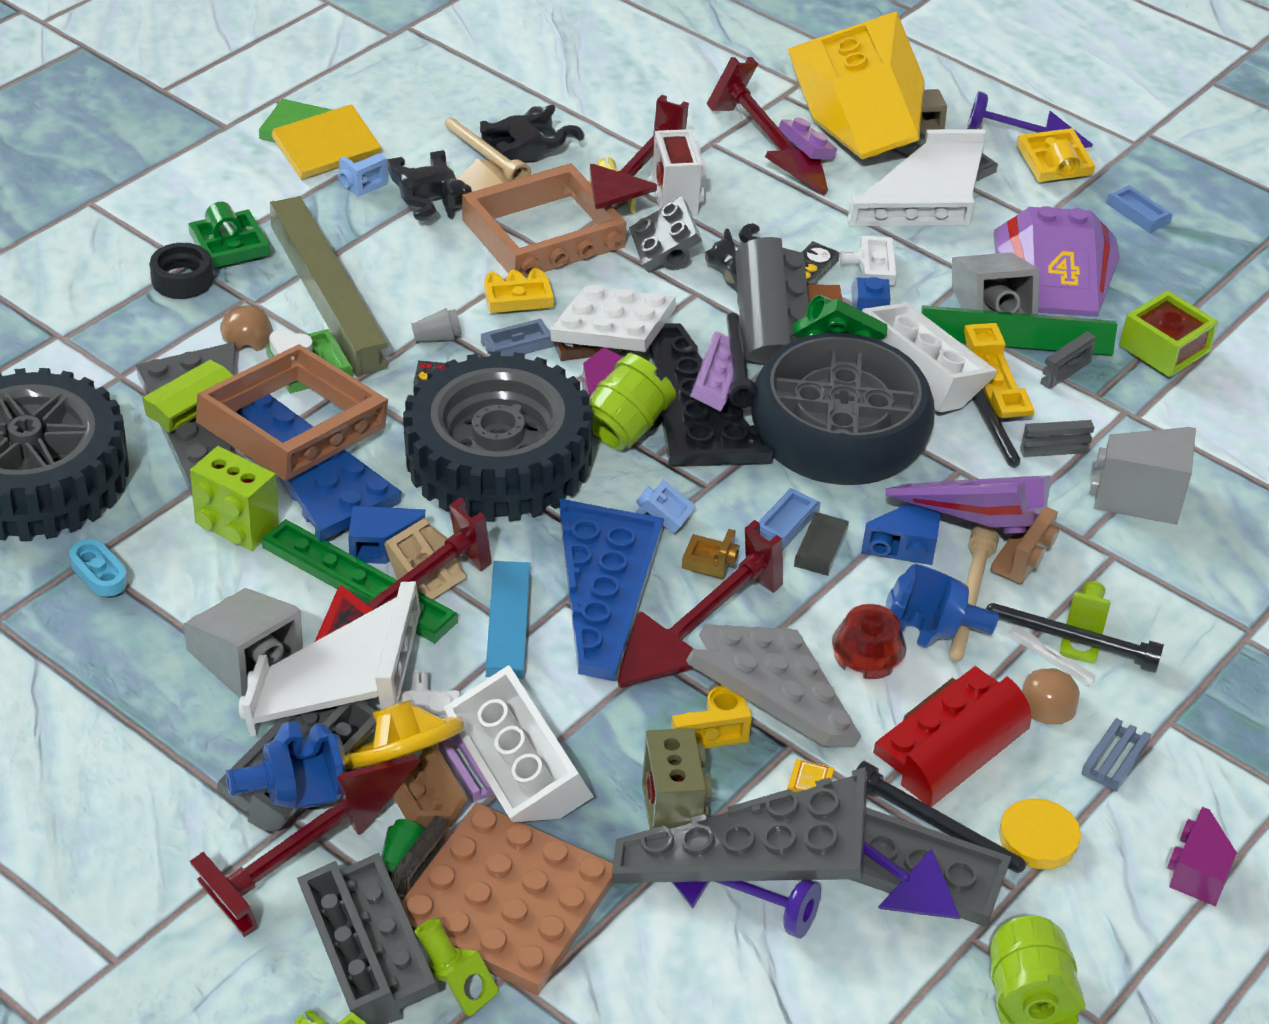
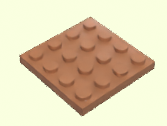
M476 802L403 898L401 904L414 934L416 928L425 921L439 918L454 948L478 951L491 974L539 995L614 884L612 876L613 863L527 824L512 822L507 815Z

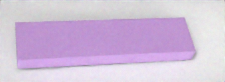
M715 331L708 345L690 396L721 411L726 403L729 386L733 382L734 374L729 337Z

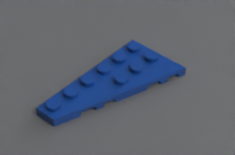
M270 394L236 410L237 414L282 443L314 427ZM346 450L333 455L287 481L278 477L292 500L298 501L300 504L302 516L306 522H311L314 526L315 536L319 542L350 528L353 506L391 508L401 503V490Z
M559 498V514L578 674L616 681L663 531L664 518Z

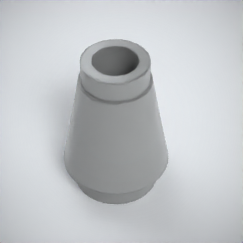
M447 308L415 323H411L416 343L421 341L455 340L454 336L462 335L455 309L447 311Z

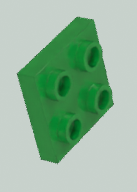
M223 201L216 202L207 208L205 219L188 223L189 234L194 243L209 252L212 258V268L224 267L228 264L254 260L270 255V244L249 209L234 212L228 203Z
M819 294L810 301L806 310V316L794 323L793 335L803 338L822 333H850L880 340L887 336L888 324L839 299L832 300Z

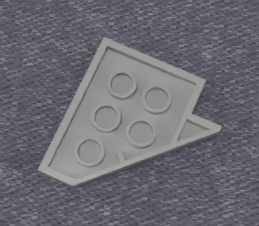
M704 625L699 637L707 650L692 649L686 660L688 665L822 746H856L861 735L798 630L789 628Z

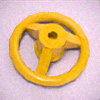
M411 700L373 712L376 722L374 741L349 752L345 756L346 769L368 767L404 757L459 734L464 729V720L458 716L440 718L412 704Z

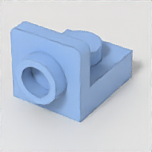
M378 153L357 163H353L346 156L339 158V181L343 187L348 188L358 197L388 184L387 158L382 154Z
M664 479L654 490L648 486L636 500V503L640 506L636 513L645 514L647 511L651 516L664 518L663 526L673 534L677 532L696 508L691 501Z

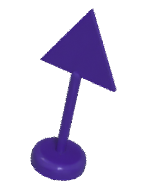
M981 91L977 92L967 124V129H980L983 118H987L1037 133L1072 128L1051 111L1048 114L1046 127L986 111L988 95ZM1074 130L1084 148L1093 146L1090 141Z
M864 841V854L901 880L898 886L878 906L879 909L960 919L932 848L908 873Z
M807 879L802 880L795 886L789 898L744 881H714L785 907L783 916L784 929L787 934L800 939L810 929L821 897L820 884ZM710 881L671 883L693 909Z

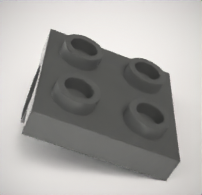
M683 196L667 203L663 208L646 218L640 219L629 227L641 263L648 273L661 265H664L669 270L684 268L688 265L691 257L688 249L702 242L690 208Z

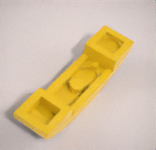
M997 323L965 325L964 333L967 348L997 370L995 377L983 387L997 416L1001 418L1033 416L1035 410L1025 388H1018L1003 353L1006 344Z

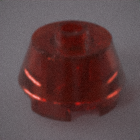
M862 604L851 609L832 636L834 656L839 666L843 670L848 666L854 671L864 673V679H880L892 674L893 667L903 660L907 650L898 617L890 609L877 604Z

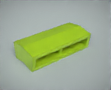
M210 359L142 397L145 414L170 433L196 418L197 393L234 375L224 366Z

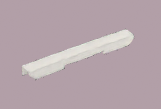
M1014 624L1013 630L1007 634L1011 639L1070 674L1084 685L1089 686L1094 682L1096 676L1094 673L1071 658L1067 659L1057 651L1040 642L1039 638Z

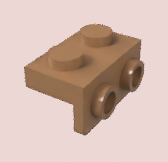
M1045 506L1029 530H1026L1024 533H1013L992 562L990 570L1023 584L1032 569L1038 568L1045 550L1048 547L1051 548L1056 541L1059 533V527L1055 526L1058 511Z
M435 744L423 749L419 757V764L395 792L393 798L405 819L417 823L422 828H428L434 820L433 828H450L464 806L467 796Z

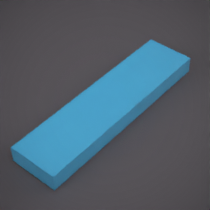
M493 561L485 677H491L510 665L516 676L524 679L530 562Z

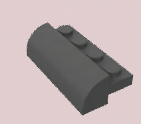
M762 237L750 240L740 246L735 252L740 326L745 360L764 365L783 346L799 339V337L793 335V325L806 316L808 307L804 253L783 248L782 238Z
M357 701L281 718L231 770L262 764L264 745L273 741L281 725L286 722H299L303 739L309 735L310 729L315 724L327 725L332 734L339 735L343 745L344 756H346L349 752L357 749L375 730L376 722L373 712L376 710L363 701ZM226 775L218 781L217 791L249 812L247 822L267 831L279 830L298 811L295 808L274 806L267 790L247 792L230 797L227 789Z
M379 852L341 870L337 862L334 861L297 878L350 1012H353L367 1024H389L403 1019L400 1009L439 992Z

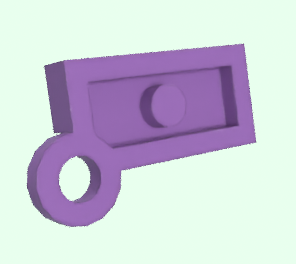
M799 117L794 118V120L781 119L778 128L811 159H834L837 148L828 141L826 135L815 131L809 121Z

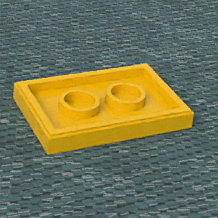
M352 104L272 130L273 139L301 180L338 168L339 158L344 156L354 163L376 155L381 151L380 144Z

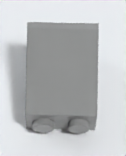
M1013 252L952 257V289L962 309L1038 315L1039 268Z
M1182 427L1110 434L1107 447H1100L1098 451L1096 468L1101 469L1100 474L1093 473L1089 494L1095 495L1094 509L1177 525L1192 475L1196 428Z
M244 588L234 595L226 597L220 603L201 614L195 615L184 623L187 651L239 698L246 695L249 671H254L259 655H267L270 667L303 649L301 610L295 605L248 588Z

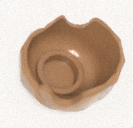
M243 305L231 309L225 315L220 325L223 340L227 343L234 342L235 349L238 351L244 345L251 346L255 351L262 350L267 344H270L269 337L274 332L266 312L260 307L253 305Z
M1041 668L1028 674L1023 683L1022 692L1029 703L1033 720L1045 724H1063L1074 718L1079 703L1080 691L1070 674L1057 668Z

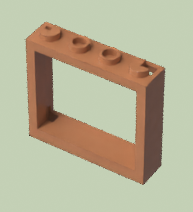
M572 163L462 195L463 222L507 273L513 269L519 271L521 267L524 271L520 273L525 278H528L529 272L533 268L547 272L625 247L627 222L611 205L601 209L594 208L591 183ZM571 196L597 225L519 248L494 219Z
M298 344L197 393L196 423L269 471L276 473L284 481H287L384 429L386 426L388 399ZM296 380L345 410L284 443L234 412Z

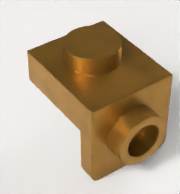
M728 529L723 542L692 534L682 557L681 568L723 579L728 566H735L739 555L740 545L734 544L736 530Z

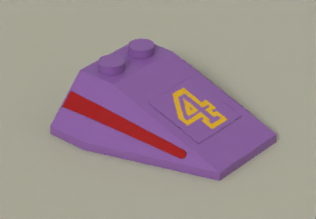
M1049 206L1028 207L994 229L993 236L996 253L1013 252L1039 268L1038 313L1098 316L1120 255L1116 237L1091 210L1080 208L1060 209Z
M1050 475L907 483L886 488L885 491L888 497L989 527H1004V533L1007 534L1024 533L1033 525V522L1043 508L1047 507L1051 477Z

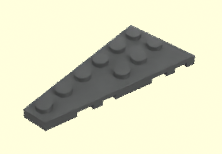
M234 342L136 364L137 376L146 395L210 359L224 366L234 375L235 345ZM196 418L170 433L161 426L192 495L190 469L217 446L230 452L232 451V446L196 423Z
M866 767L853 770L852 776L831 782L830 777L815 781L816 787L794 793L788 789L727 807L728 812L709 818L706 817V814L691 817L692 823L671 829L663 825L616 839L612 867L614 882L862 879L867 794Z

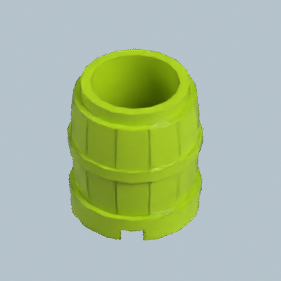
M628 353L625 357L623 355L614 366V370L597 385L595 391L589 397V405L592 406L593 412L592 434L602 443L615 450L630 448L653 426V422L660 413L665 411L676 398V391L669 379L665 376L661 381L654 374L657 367L641 356Z
M1022 916L1003 924L995 933L990 945V975L997 993L996 1008L1001 1024H1077L1079 1022L1078 1014L1081 1010L1084 1012L1086 1005L1076 976V961L1063 930L1050 919L1041 916Z

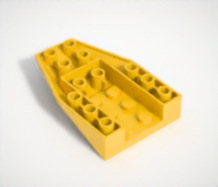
M897 11L788 48L795 77L813 121L859 158L875 157L885 151L904 147L919 140L925 81Z

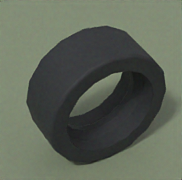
M181 242L168 244L157 249L150 258L151 283L154 290L162 296L172 299L192 298L206 292L212 285V258L209 252L199 245ZM179 267H190L196 269L192 272L184 274H173L167 272L171 269Z

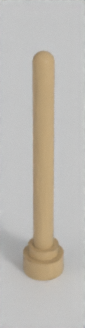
M452 117L446 119L445 126L500 167L507 181L531 175L530 167L521 160H509Z
M989 526L975 527L971 531L968 543L973 557L966 585L969 588L968 604L974 606L977 603L987 558L996 552L999 542L998 532ZM961 625L958 628L957 633L952 639L949 651L951 660L958 662L963 659L970 627Z

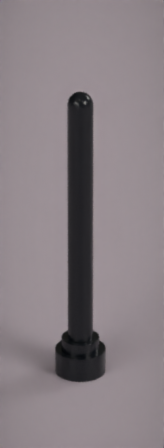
M731 312L726 317L734 381L729 386V396L734 406L747 408L753 405L757 391L755 383L748 379L739 316L737 313Z
M982 388L973 397V400L1007 464L1013 468L1017 467L1021 462L1020 457Z
M990 603L986 607L987 610L999 613L998 620L1136 659V664L1142 665L1141 669L1154 673L1157 671L1164 644L1149 640V643L1141 642L1138 645L1000 604Z
M864 760L857 767V769L866 767L868 795L874 796L877 794L949 836L1011 856L1008 869L1013 872L1020 873L1026 868V862L1022 857L884 781V776L878 773L879 768Z

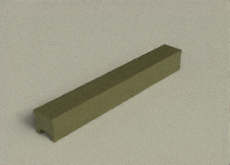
M301 196L270 201L271 228L333 337L353 367L356 377L388 369V363L380 349L387 348L385 338Z

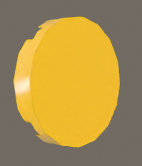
M1028 798L1015 802L1004 812L999 828L1001 845L1022 857L1027 862L1026 866L1034 869H1055L1066 865L1077 852L1081 839L1079 823L1072 813L1060 804L1046 799Z

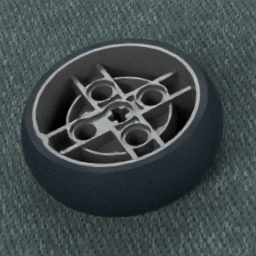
M822 333L799 338L774 353L767 360L755 381L757 395L751 406L753 424L759 433L760 441L764 446L768 445L773 451V457L783 466L815 481L835 485H862L894 476L908 467L919 456L927 444L934 426V399L930 385L923 372L911 358L899 349L871 337L850 333Z

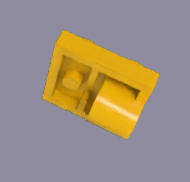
M1073 128L1018 136L1017 146L1038 182L1093 175L1095 164Z

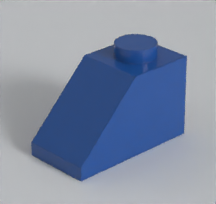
M857 277L853 281L851 287L853 307L862 311L865 308L890 305L889 279Z

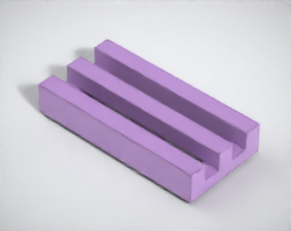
M459 734L453 736L451 740L447 739L439 743L440 751L472 802L495 794ZM456 749H460L469 763V767L478 777L484 788H478L455 752Z

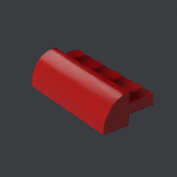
M974 666L878 739L874 744L873 753L903 775L901 781L903 788L923 803L932 807L1030 729L1031 709L1024 693L1012 679L1007 676L998 682L977 666Z

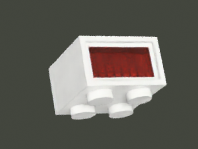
M691 129L655 131L651 182L657 184L655 196L659 209L683 196L692 215H698L699 203L704 201L701 177H706L705 159H700V143L694 140Z

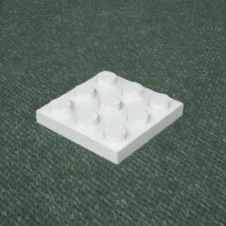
M599 285L583 287L550 329L551 341L645 352L676 309V296H667L661 292L640 293L628 288L618 290L603 289Z

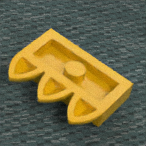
M533 268L529 272L528 279L514 269L508 273L506 281L493 271H490L485 277L484 294L489 313L539 310L554 307V296L549 279L538 268Z

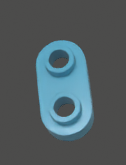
M85 539L75 543L70 548L69 558L72 570L93 593L103 597H111L124 591L127 586L126 568L101 541Z

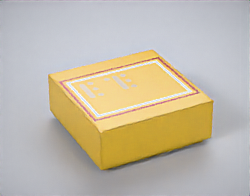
M796 759L787 790L789 789L795 793L816 787L815 781L829 777L832 782L834 767Z

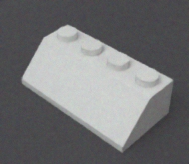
M908 303L865 308L862 310L866 314L888 324L887 336L880 339V341L906 354L923 372L931 388L936 412L943 413L961 409L997 373L995 368Z
M510 665L443 707L448 717L458 716L464 720V729L459 735L512 822L561 819L594 797Z

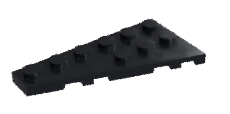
M665 323L650 344L652 364L657 367L654 374L661 381L666 376L676 391L674 401L665 411L661 412L669 466L772 463L773 451L768 445H763L759 439L757 429L754 425L750 426L745 420L743 409L731 403L729 394L721 411L690 396L703 359L697 352L698 346L681 323Z

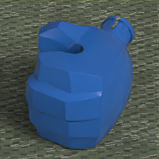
M919 564L911 565L897 579L886 600L891 629L902 634L906 627H916L920 631L917 645L928 648L939 639L953 638L961 625L992 635L997 626L999 613L968 604L969 588L967 585L947 574Z
M299 722L283 723L273 741L264 745L262 764L226 770L228 793L231 797L247 792L267 790L272 804L283 808L299 809L333 803L342 796L337 777L346 772L343 745L339 735L332 734L327 725L315 724L310 729L309 735L303 739Z

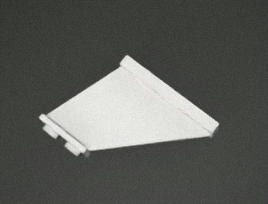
M927 130L924 145L865 193L851 196L848 213L849 226L970 225L975 203L973 190L985 142L986 130Z
M416 581L401 582L398 595L393 600L270 667L267 655H259L254 671H249L246 695L241 696L239 701V716L241 720L246 721L249 736H257L261 722L379 697L381 709L397 704L421 613Z

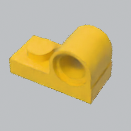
M721 685L714 687L709 692L706 711L672 715L671 729L694 728L697 744H704L705 749L749 742L752 715L745 698Z

